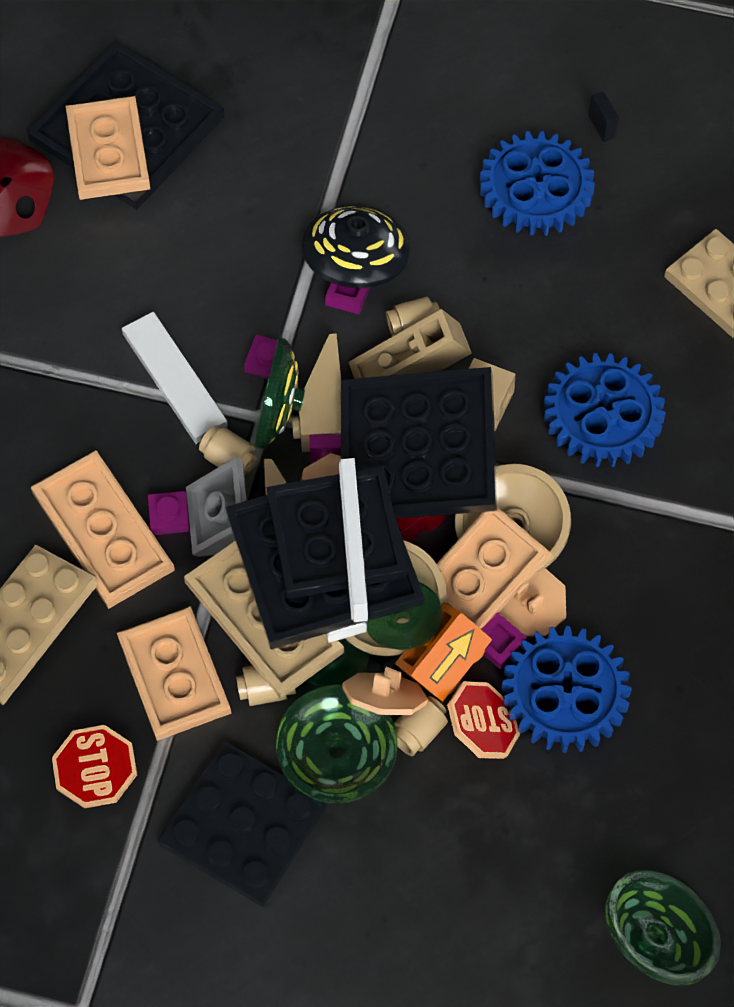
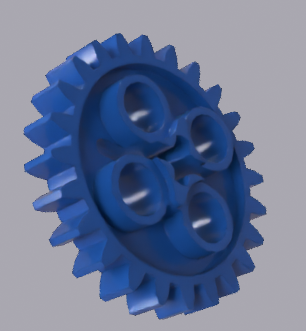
M526 131L525 140H520L518 136L513 134L511 145L501 140L499 151L491 149L489 159H484L479 183L481 184L480 196H485L484 207H492L493 218L503 215L502 226L505 227L511 222L516 223L515 232L517 233L524 226L528 227L530 236L534 235L536 228H541L544 235L547 236L551 226H554L560 233L562 232L564 222L574 226L576 216L583 218L585 208L591 205L595 183L593 182L594 170H589V158L581 159V148L570 151V140L559 144L558 134L552 136L550 140L545 139L544 131L539 133L538 139H533L529 131Z
M594 353L592 363H588L582 356L578 359L577 368L570 363H566L565 374L555 373L554 383H549L547 389L548 396H545L543 408L547 409L544 413V421L550 422L548 434H558L556 439L557 447L565 444L569 445L567 456L570 457L577 451L580 452V463L583 464L589 456L594 457L596 467L600 466L602 459H608L610 466L615 467L617 457H621L626 464H630L632 452L640 458L643 457L644 446L652 448L655 442L654 436H660L662 430L661 423H663L666 413L662 411L665 398L657 397L661 388L660 385L649 386L652 374L640 376V364L635 365L631 369L628 368L627 357H624L619 364L614 363V357L611 353L607 356L606 362H601L598 354ZM607 386H615L620 391H611L607 389ZM582 398L586 403H577L572 399ZM629 416L634 418L636 421L627 422L623 420L622 417ZM595 428L600 430L602 433L592 434L588 431V429Z
M566 626L563 636H558L554 627H550L547 639L539 632H535L533 638L534 645L523 640L520 647L522 654L514 651L511 653L510 661L513 665H506L504 675L509 679L503 680L501 687L502 691L509 693L504 696L503 705L508 707L515 706L509 712L508 718L510 721L522 719L518 732L523 733L531 729L533 731L531 739L533 744L541 737L546 738V750H550L556 741L560 742L563 753L567 752L569 743L573 742L579 752H582L586 739L597 747L600 742L599 733L610 738L613 733L611 724L621 726L624 717L620 713H627L630 703L625 698L630 697L632 687L622 684L628 682L630 674L627 671H618L624 661L622 657L610 658L614 648L613 645L603 649L599 647L600 635L594 637L590 642L586 640V629L584 628L575 637L572 636L570 626ZM541 664H548L554 667L556 672L550 675L543 674L537 667ZM587 666L593 669L596 674L586 677L581 675L577 668ZM535 685L538 687V689L534 690L531 688V686ZM561 685H569L571 693H565ZM599 688L601 689V692L598 693L593 689ZM549 701L556 709L552 712H544L537 707L536 703ZM588 703L593 706L596 712L583 714L577 709L576 705Z

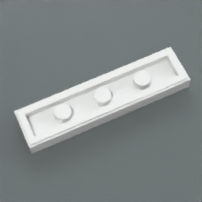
M154 311L122 328V333L195 444L201 442L205 433L212 426H217L220 429L228 427L226 418Z
M355 458L340 459L339 476L351 620L363 622L368 621Z

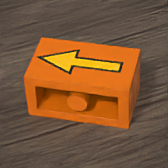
M443 602L395 662V665L443 702L449 694L458 688L461 678L473 663L481 659L492 639L464 614Z

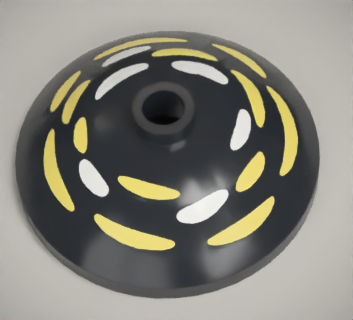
M343 206L320 214L309 223L302 240V252L308 266L326 281L350 288L375 287L394 279L405 268L410 251L408 236L398 222L381 211L364 206Z

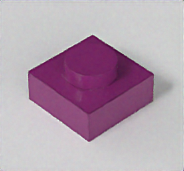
M331 283L326 293L325 305L360 315L370 287L350 288Z
M256 335L244 363V372L279 382L291 353V344Z
M310 435V465L330 453L341 456V435Z
M186 491L148 495L150 530L153 535L190 532Z
M498 612L481 629L492 639L485 649L484 656L499 669L510 660L513 651L518 652L520 650L521 642L523 640L527 641V637Z

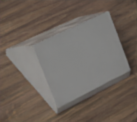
M238 457L233 458L186 486L192 554L194 556L215 555L235 541L225 507L247 501L242 459Z

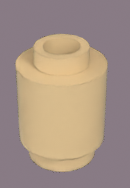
M427 296L394 305L393 310L386 311V319L391 336H395L439 311L438 303H431Z
M212 426L205 433L199 445V451L204 453V458L217 467L222 466L235 457L241 458L244 475H247L252 470L257 460V456L254 455L255 446L226 427L220 429L217 426Z
M253 665L242 667L243 675L236 677L240 700L248 699L249 706L287 699L286 695L280 699ZM295 689L289 692L287 695L296 694Z
M428 696L426 706L412 715H401L393 724L394 730L389 734L391 740L399 749L410 756H414L417 751H424L448 723L444 715L447 712L445 707L434 697Z

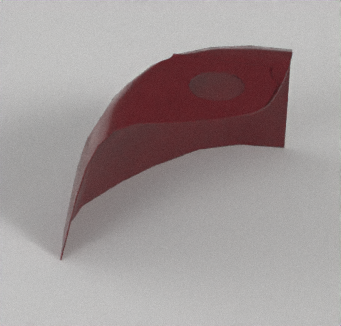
M0 137V236L29 232L36 229L42 223L54 181L53 169L43 155L18 139ZM4 177H9L12 181H10L9 185L3 187L1 180ZM22 196L31 197L35 204V210L28 218H21L16 212V203Z

